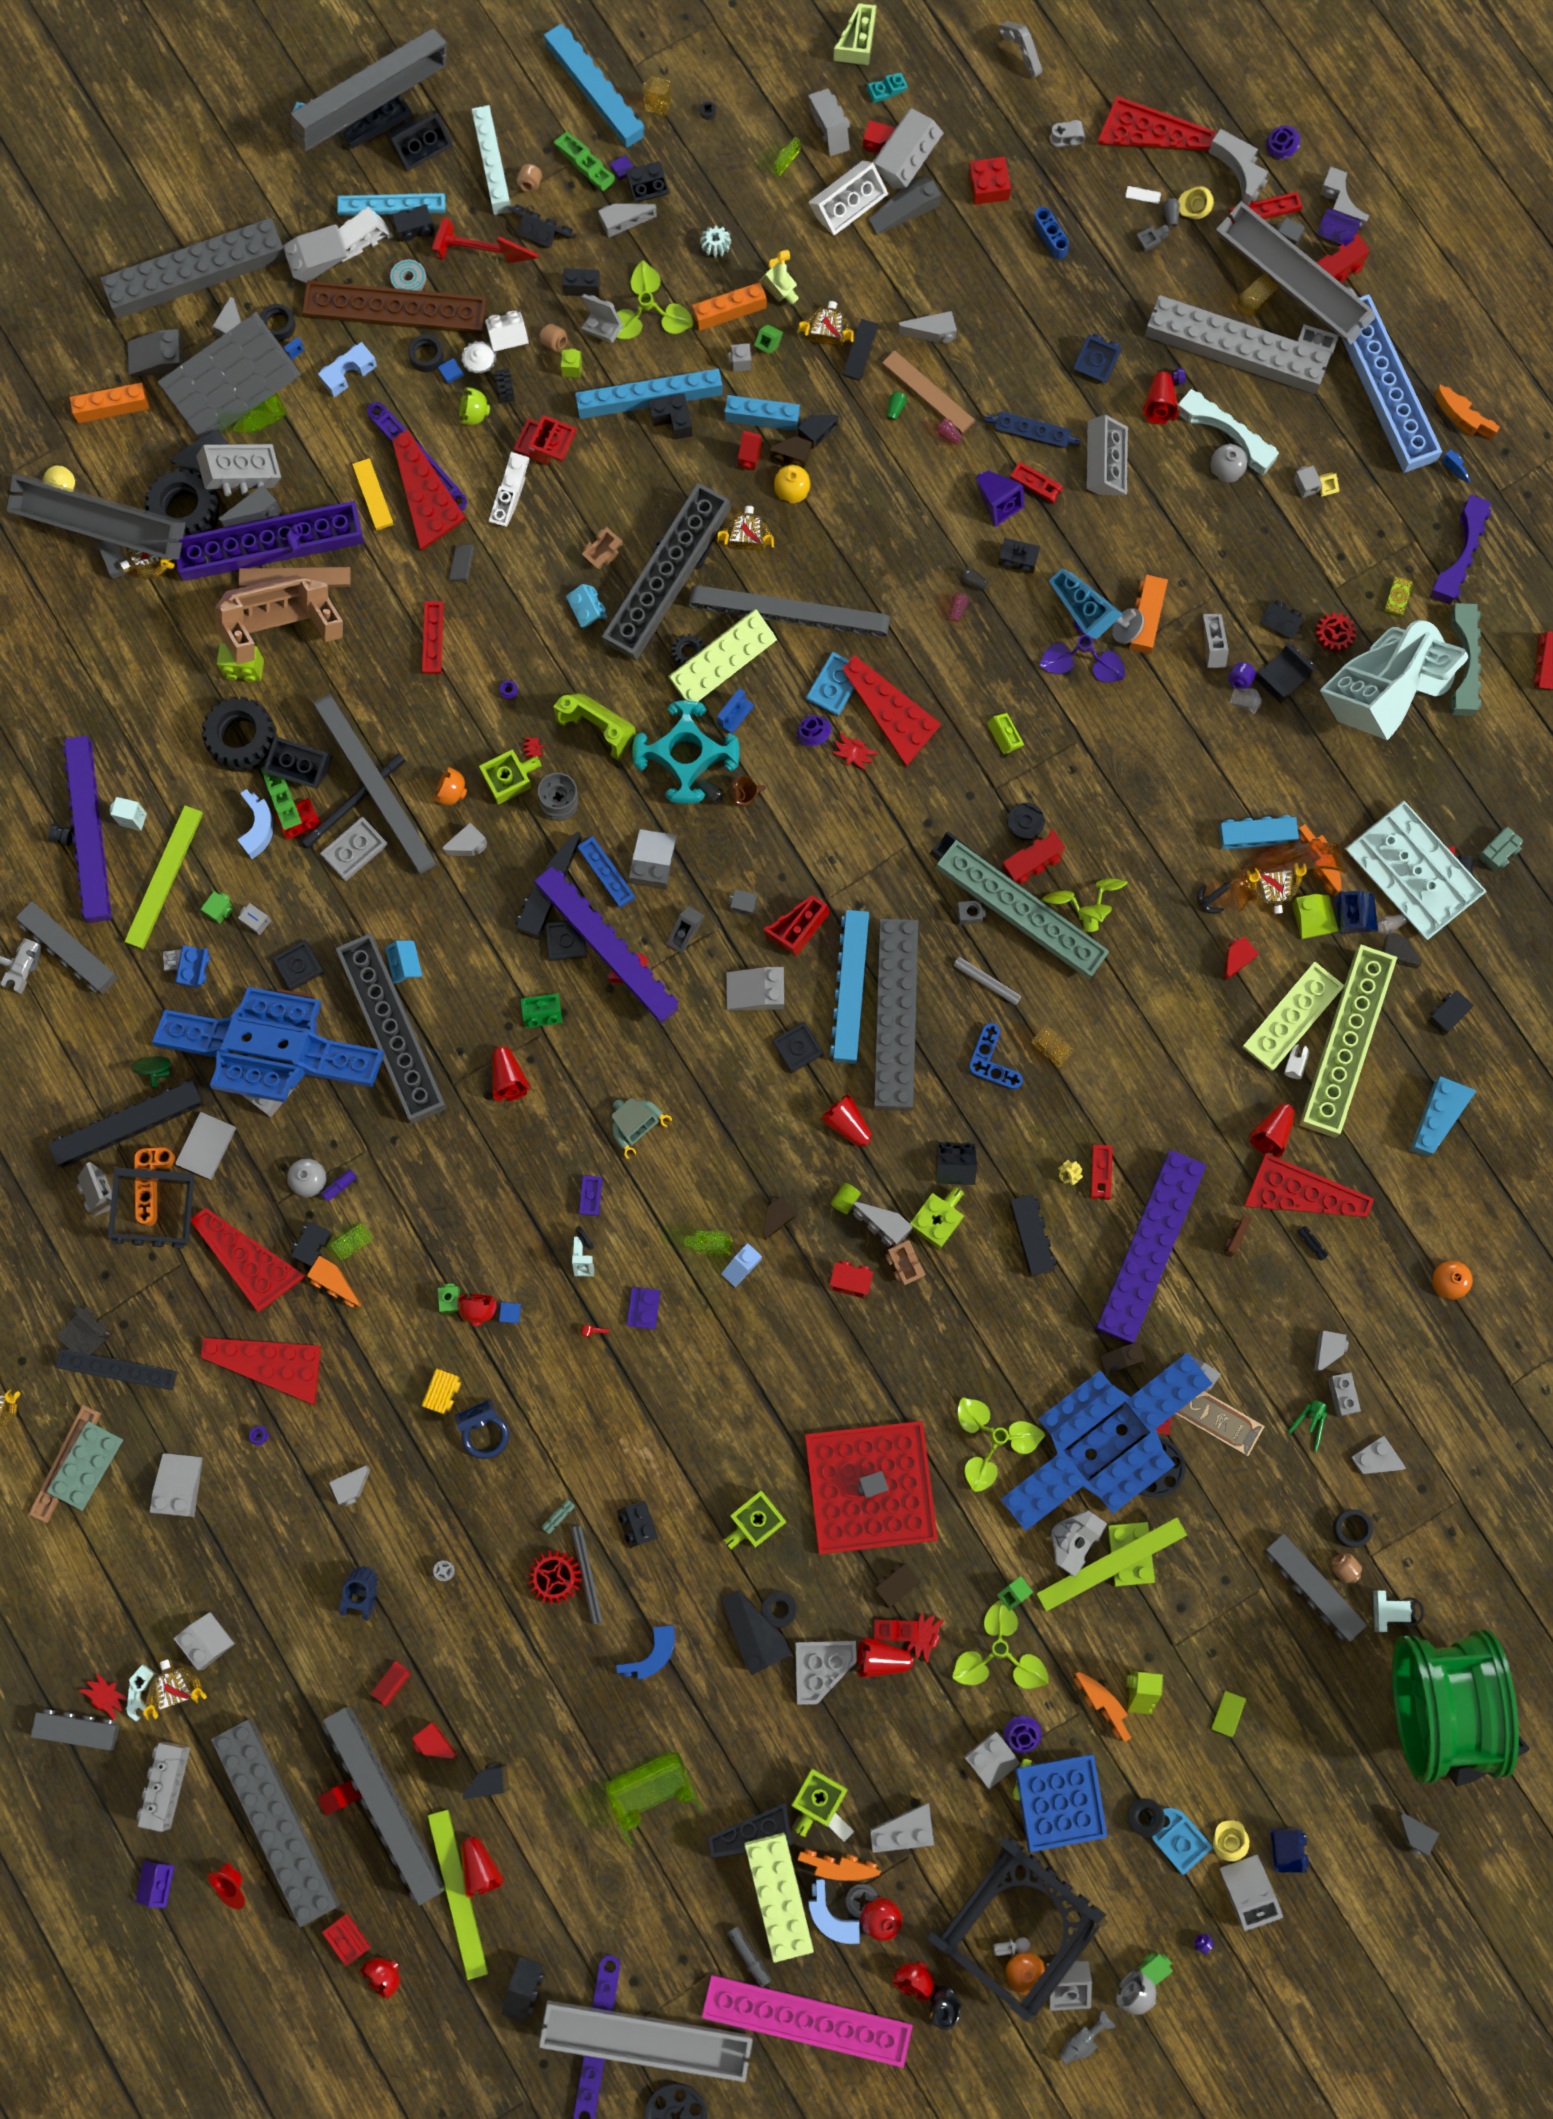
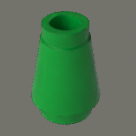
M896 391L890 395L886 415L888 419L896 421L907 403L906 395Z

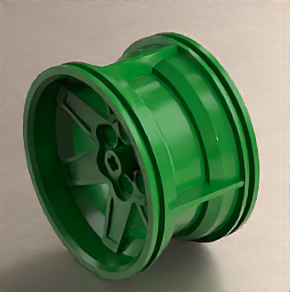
M1488 1629L1473 1630L1468 1637H1463L1454 1642L1451 1647L1434 1648L1429 1641L1420 1640L1415 1635L1398 1637L1392 1656L1393 1705L1402 1752L1414 1780L1419 1784L1435 1783L1439 1777L1447 1775L1450 1767L1465 1765L1477 1772L1488 1773L1492 1778L1510 1777L1515 1770L1518 1757V1714L1510 1669L1502 1646L1495 1634Z

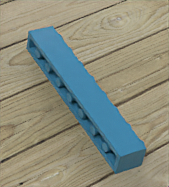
M560 24L544 34L547 48L623 145L628 148L644 137L643 123L640 119L637 120L632 109L624 104L622 96L619 93L616 94L611 82L605 80L600 68L594 66L592 58L583 52L581 44L578 41L575 42L568 28L565 29Z
M719 369L577 392L575 394L579 418L584 419L649 408V400L685 393L686 401L720 396L723 395L720 371Z
M846 910V916H842L841 927H845L844 934H840V945H843V952H839L838 964H842L841 971H837L836 982H840V989H836L835 992L838 1008H834L833 1019H837V1024L832 1027V1038H835V1045H831L830 1056H834L833 1062L856 1064L869 920V912Z

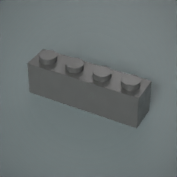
M43 1709V1712H36L31 1737L111 1751L116 1749L120 1725L114 1724L115 1720L103 1719L100 1722L95 1721L93 1716L83 1715L82 1718H76L74 1713L63 1712V1715H57L55 1710Z

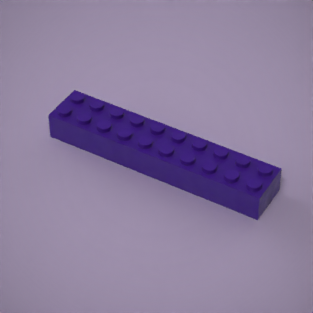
M355 501L183 536V539H179V542H182L180 557L176 561L183 581L360 545L365 542ZM299 524L303 528L302 535L298 540L301 550L297 553H292L286 536L294 525Z
M1173 1150L1167 1153L1095 1327L1096 1331L1128 1345L1135 1342L1206 1164Z

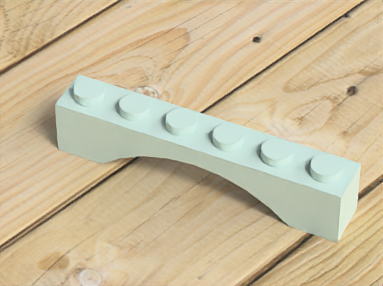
M490 106L473 108V118L494 215L512 212L507 209L508 205L510 206V200Z
M1191 389L1178 404L1179 416L1189 423L1210 425L1230 435L1246 453L1248 466L1263 476L1276 461L1279 452L1274 446L1268 445L1259 435L1253 434L1247 430L1245 425L1236 422L1230 414L1221 411L1215 403L1207 401L1201 393Z

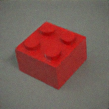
M1005 157L971 161L969 163L968 176L974 205L1010 199L1011 185Z
M846 1261L835 1262L829 1290L867 1299L873 1271H870L869 1267L859 1265L858 1268L852 1267L851 1263Z

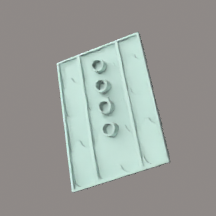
M1405 801L1400 802L1345 848L1360 868L1365 871L1378 888L1383 891L1426 940L1431 938L1487 892Z

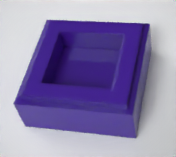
M626 155L610 163V167L619 180L626 177L627 169L634 168Z

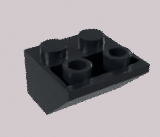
M660 161L626 170L627 184L635 203L670 194Z
M937 1142L936 1183L975 1185L977 1171L976 1144L967 1142Z

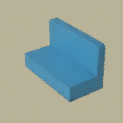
M395 941L385 947L393 983H400L407 978H420L422 976L414 941Z

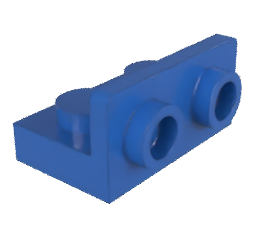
M739 688L717 716V724L731 734L735 732L754 707V704L746 699L745 691Z
M185 945L181 947L175 983L198 988L205 983V965L207 966L210 960L207 948L198 949Z

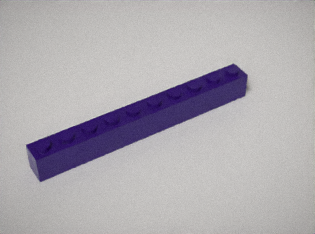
M88 736L65 739L63 753L67 757L65 771L67 775L69 774L67 789L68 792H71L69 807L73 810L71 825L75 828L73 843L77 846L75 861L79 864L77 879L81 882V888L79 889V897L83 900L81 915L89 923L112 920L92 741Z
M549 868L535 880L537 888L656 1020L663 1024L678 1011V1000L672 994L668 995L664 991L666 987L660 980H654L651 970L647 966L643 967L639 963L641 961L634 952L630 953L626 949L628 945L622 938L619 940L616 938L614 929L609 924L605 925L601 921L603 918L596 910L593 912L589 908L590 903L585 897H579L576 887L564 880L566 878L559 869Z

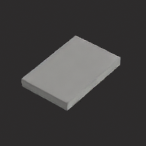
M362 816L325 848L320 855L346 882L381 852L388 843Z
M200 1112L175 1164L212 1180L236 1127Z

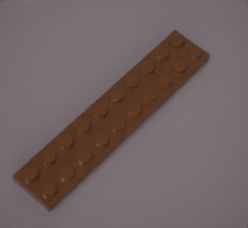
M307 280L303 316L483 333L487 298Z

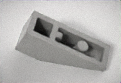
M613 204L604 206L598 211L599 220L608 238L657 217L655 204Z
M952 311L899 322L898 333L936 343H948L956 339L957 329Z
M1203 614L1207 668L1226 667L1229 649L1222 614Z

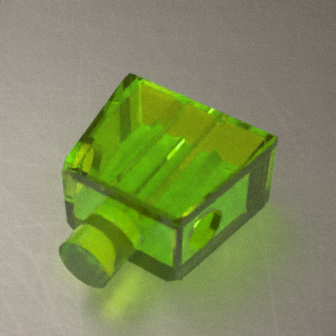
M695 1231V1236H685L684 1246L686 1248H694V1251L698 1254L730 1256L732 1237L725 1231Z

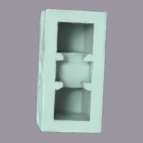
M116 797L115 802L110 807L111 816L119 826L142 830L147 813L138 802Z

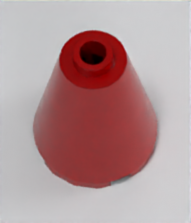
M1159 372L1154 375L1142 409V415H1145L1150 423L1167 424V421L1172 420L1173 422L1179 415V406L1173 380L1169 373Z
M505 1046L497 1047L492 1053L493 1098L496 1101L503 1102L502 1099L508 1098V1101H514L528 1094L527 1090H531V1087L511 1049Z
M846 1094L841 1098L842 1101L834 1103L822 1115L820 1120L857 1147L860 1145L865 1147L872 1140L870 1138L872 1133L852 1097Z
M1286 1103L1279 1104L1250 1132L1248 1138H1251L1250 1144L1262 1154L1270 1153L1276 1158L1281 1157L1285 1152L1296 1115L1294 1108Z
M862 1637L863 1642L859 1641L856 1664H860V1670H856L859 1678L908 1672L909 1668L913 1666V1656H910L908 1651L868 1637Z
M475 1836L464 1839V1843L460 1847L465 1896L472 1898L475 1897V1892L482 1895L501 1887V1884L505 1883L504 1878L480 1838L475 1839Z

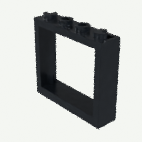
M114 1167L107 1240H110L112 1244L132 1242V1245L143 1246L144 1243H151L152 1247L172 1245V1248L183 1249L184 1246H188L194 1174ZM119 1179L187 1184L182 1238L114 1233Z

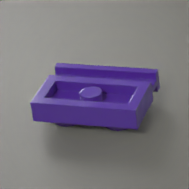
M1328 208L1316 234L1347 246L1353 241V236H1355L1361 222Z
M632 1287L627 1327L656 1330L660 1290Z

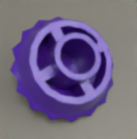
M1281 125L1278 128H1274L1266 139L1268 153L1277 159L1292 157L1300 146L1301 138L1299 132L1289 125Z
M809 716L800 723L797 730V738L804 746H819L820 743H825V740L829 738L832 726L823 717Z
M1021 1715L1018 1718L1014 1717L1004 1728L1005 1733L1003 1737L1005 1743L1015 1752L1025 1753L1032 1751L1041 1741V1726L1037 1724L1036 1720L1031 1719L1030 1716L1024 1717Z

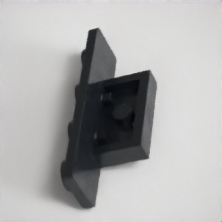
M508 205V210L523 216L517 234L548 248H551L557 231L576 238L577 234L573 233V229L563 225L560 227L556 225L557 222L550 218L544 220L540 218L541 214L534 211L528 213L524 211L525 207L521 205Z

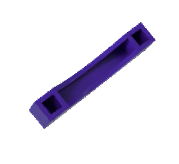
M1471 494L1468 497L1460 516L1464 531L1462 554L1451 568L1438 576L1429 596L1430 598L1449 605L1454 599H1458L1461 589H1458L1459 585L1464 583L1467 573L1464 572L1466 567L1469 568L1473 561V557H1471L1472 551L1475 552L1479 545L1477 538L1482 536L1485 525H1483L1484 520H1488L1492 510L1489 509L1491 502Z

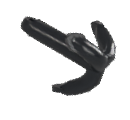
M1224 883L1209 896L1205 897L1206 885H1203L1197 896L1199 907L1211 914L1224 911V908H1214L1209 905L1229 890L1231 883Z

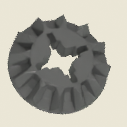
M857 1884L849 1890L846 1896V1905L849 1912L858 1918H861L862 1910L866 1904L860 1910L859 1902L854 1900V1898H861L863 1892H865V1899L868 1902L878 1898L876 1891L867 1884Z

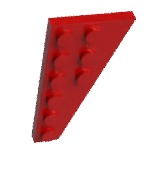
M1116 96L1097 144L1209 151L1216 131Z
M405 430L392 441L418 543L423 551L467 518L411 433Z
M853 655L843 667L842 672L857 691L862 702L871 712V716L885 737L888 738L905 767H907L938 730L941 723Z
M1265 1153L1244 1207L1366 1218L1374 1198Z
M207 1208L191 1218L193 1225L258 1312H261L307 1277Z
M203 1338L201 1358L316 1405L321 1346Z

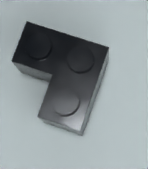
M685 393L649 400L653 427L671 423L675 440L693 436Z
M520 1956L507 1990L501 2015L521 2022H525L527 2014L531 2016L539 1991L536 1990V1986H541L545 1975L541 1973L543 1964Z

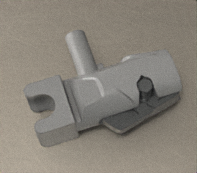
M24 938L16 950L15 958L10 960L0 956V964L10 967L8 973L5 972L1 986L8 989L15 982L14 990L19 994L23 992L27 984L28 974L37 970L42 947L40 944Z

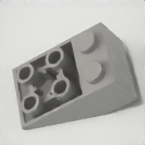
M859 1202L853 1204V1215L859 1221L864 1220L868 1224L867 1228L876 1235L878 1233L883 1238L881 1241L888 1248L899 1245L911 1233L913 1226L900 1214Z
M1258 1855L1219 1868L1240 1929L1247 1931L1283 1918L1277 1898Z

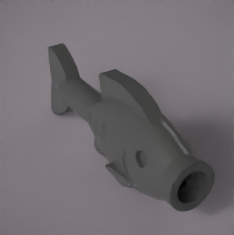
M1104 2010L1100 2011L1098 2022L1088 2030L1086 2026H1083L1079 2032L1070 2035L1062 2051L1058 2054L1065 2065L1091 2055L1097 2048V2045L1093 2043L1094 2037L1103 2028H1115V2024L1108 2018Z

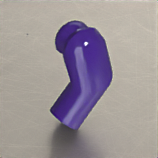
M299 524L294 525L286 536L292 553H297L301 550L298 540L302 535L303 528Z

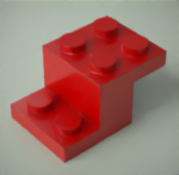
M542 415L540 422L528 418L513 451L545 465H548L550 458L563 462L575 437L577 428Z

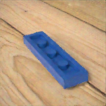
M593 836L577 846L619 908L635 899V895Z

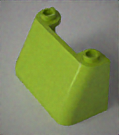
M585 694L564 695L554 705L556 720L564 727L568 722L578 724L581 718L584 717L605 731L604 737L612 747L610 754L618 761L636 736L635 728L631 723Z

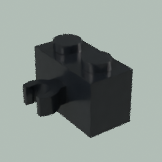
M1004 538L998 565L1005 569H1017L1025 574L1034 573L1040 546Z

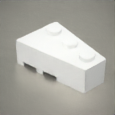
M369 207L361 210L357 216L346 221L338 229L348 256L342 261L344 262L362 253V248L370 244L373 247L378 245L377 241L386 236L388 239L393 237L384 220Z

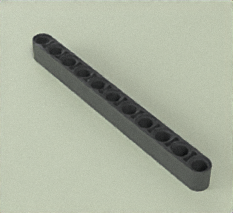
M698 585L691 587L688 603L694 609L738 616H746L756 609L764 620L875 637H886L890 617L881 613Z
M327 694L313 702L319 715L419 874L421 875L436 866L437 864L332 696Z

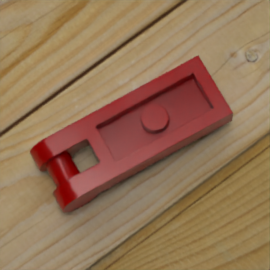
M1020 461L1010 476L1011 480L1020 483L1023 487L1041 496L1050 504H1054L1057 494H1060L1063 490L1059 483ZM1046 488H1051V492H1048Z
M1093 1145L1091 1199H1097V1197L1104 1198V1200L1111 1199L1113 1146ZM1098 1184L1105 1185V1189L1098 1190Z

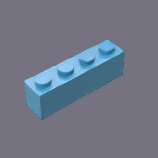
M727 396L725 422L797 431L800 416V405Z
M1289 815L1280 816L1277 819H1272V817H1263L1260 820L1246 818L1239 822L1225 820L1218 828L1221 850L1296 844L1299 839L1297 819Z

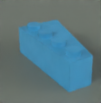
M1061 568L1049 580L1084 634L1094 639L1099 638L1123 615V613L1072 572Z
M1441 1076L1436 1079L1409 1151L1427 1158L1431 1156L1477 1090Z

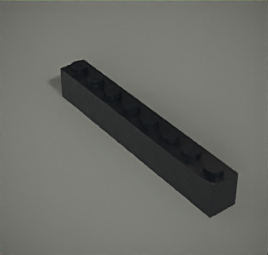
M186 1080L181 1082L179 1087L163 1090L161 1095L145 1098L143 1103L127 1106L125 1111L111 1113L106 1119L93 1121L84 1129H75L66 1137H57L48 1145L56 1164L64 1168L204 1106L205 1103L197 1084L193 1080Z

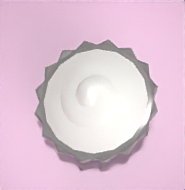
M475 341L473 344H469L461 354V361L464 363V367L474 373L489 371L496 361V353L493 351V348L489 343H484L483 341Z

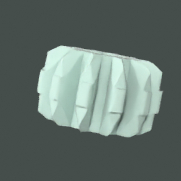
M715 225L714 229L708 227L707 231H703L700 243L702 250L707 251L708 256L713 254L716 258L717 254L723 257L724 251L728 252L731 239L729 238V233L725 232L723 227L718 229Z

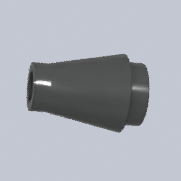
M1167 199L1162 206L1167 227H1177L1180 203H1178V199Z

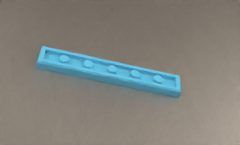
M445 193L338 196V215H358L361 210L367 207L377 215L394 214L404 210L409 213L413 212V208L427 204L429 213H446Z

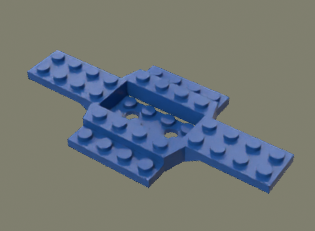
M247 987L242 1003L229 1018L218 1020L165 1010L152 1040L154 1046L216 1057V1070L210 1083L211 1089L284 1103L290 1089L293 1090L304 1075L373 1087L384 1056L383 1050L331 1041L318 1036L316 1018L321 1007L320 1000ZM245 1034L252 1035L251 1040L248 1042H243L241 1038ZM282 1041L289 1042L288 1046L284 1049L278 1047V1044ZM229 1051L283 1060L289 1063L292 1062L294 1065L232 1054Z
M1188 1352L1131 1397L1115 1386H1112L1101 1371L1097 1372L1038 1419L1051 1435L1058 1455L1001 1499L1025 1531L1082 1486L1098 1496L1111 1513L1114 1514L1175 1466L1174 1462L1163 1450L1156 1428L1213 1383ZM1123 1404V1408H1121L1113 1416L1107 1419L1104 1423H1102L1099 1427L1093 1430L1085 1438L1079 1441L1071 1449L1065 1450L1078 1438L1084 1435L1092 1427H1094L1106 1416H1108L1110 1413H1112L1115 1409H1117L1120 1405ZM1119 1424L1126 1425L1128 1429L1126 1435L1120 1436L1117 1434L1116 1427ZM1142 1435H1147L1135 1446L1129 1449L1126 1453H1124L1121 1457H1119L1117 1460H1115L1112 1464H1110L1107 1468H1105L1102 1472H1100L1098 1475H1096L1093 1479L1089 1481L1090 1476H1092L1100 1468L1106 1465L1109 1461H1111L1114 1457L1120 1454L1128 1446L1134 1443ZM1092 1448L1096 1451L1097 1456L1094 1460H1088L1085 1457L1087 1449Z

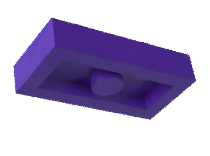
M583 1175L580 1215L599 1216L602 1177Z

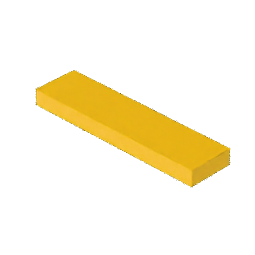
M370 458L352 464L376 531L394 525Z

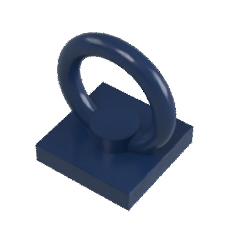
M491 1398L455 1414L456 1425L459 1431H462V1444L469 1454L476 1458L489 1459L499 1455L505 1449L509 1440L508 1427L496 1415L495 1405ZM488 1421H491L501 1431L500 1442L492 1450L480 1451L473 1447L470 1442L471 1428H479Z

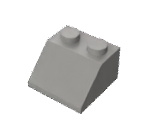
M211 1612L188 1626L174 1638L197 1670H204L235 1644Z
M996 1731L992 1732L964 1756L988 1789H991L1020 1764Z
M1075 1961L1049 1997L1050 2011L1091 2008L1092 1979L1088 1961Z

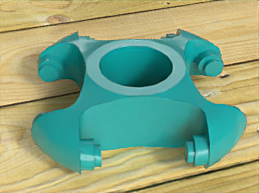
M674 701L668 706L667 711L672 716L680 714L682 718L669 734L652 745H646L648 738L642 732L634 737L632 746L633 764L638 770L643 771L647 767V759H651L671 772L680 784L681 789L678 791L676 788H671L666 792V798L670 802L677 804L700 803L704 799V792L701 789L691 791L690 787L703 771L718 761L725 760V768L729 772L734 771L739 763V741L734 734L730 733L725 738L724 744L726 746L718 745L705 736L691 719L694 714L702 716L707 711L705 706L698 701ZM688 741L698 745L702 753L693 763L682 764L672 758L670 755L671 750L678 743Z

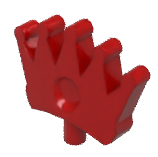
M525 737V740L529 741L523 743L524 746H528L523 749L524 752H529L528 754L526 753V757H541L540 749L544 748V744L539 745V738Z

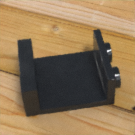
M1287 643L1280 654L1265 668L1262 667L1257 671L1254 679L1281 704L1313 673L1315 668L1309 659L1304 658L1300 654L1298 648Z

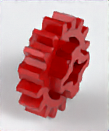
M1332 612L1331 617L1326 614L1324 619L1321 618L1319 620V624L1315 628L1317 630L1315 637H1320L1317 643H1323V649L1329 647V652L1335 649L1339 653L1341 648L1345 651L1348 646L1352 645V640L1356 638V635L1353 633L1357 629L1352 627L1354 621L1349 622V616L1343 618L1342 612H1340L1339 616H1336L1335 612Z

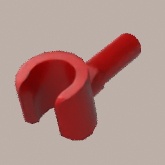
M585 1325L582 1327L581 1335L590 1338L592 1332L609 1334V1329Z

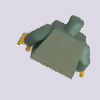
M631 1098L624 1103L621 1099H618L613 1104V1108L616 1110L612 1114L614 1119L612 1124L613 1137L621 1149L624 1148L625 1157L630 1159L627 1156L628 1150H633L636 1155L635 1149L630 1148L629 1143L631 1146L659 1122L658 1118L663 1128H667V1125L663 1123V1119H668L669 1122H672L670 1116H664L663 1112L650 1101H636Z

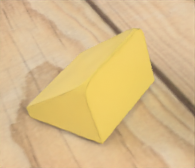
M1327 473L1319 476L1323 484L1320 489L1321 496L1339 492L1336 473Z

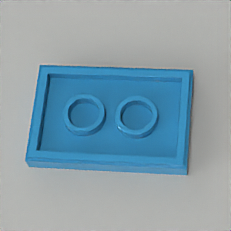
M832 652L809 691L806 700L839 717L854 690L842 672L843 667L849 660Z

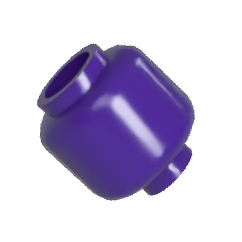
M1247 662L1236 663L1228 676V681L1235 689L1245 690L1250 687L1255 677V670Z

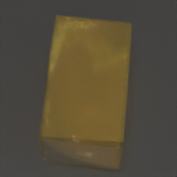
M1264 273L1240 295L1236 304L1252 317L1276 294L1278 286Z

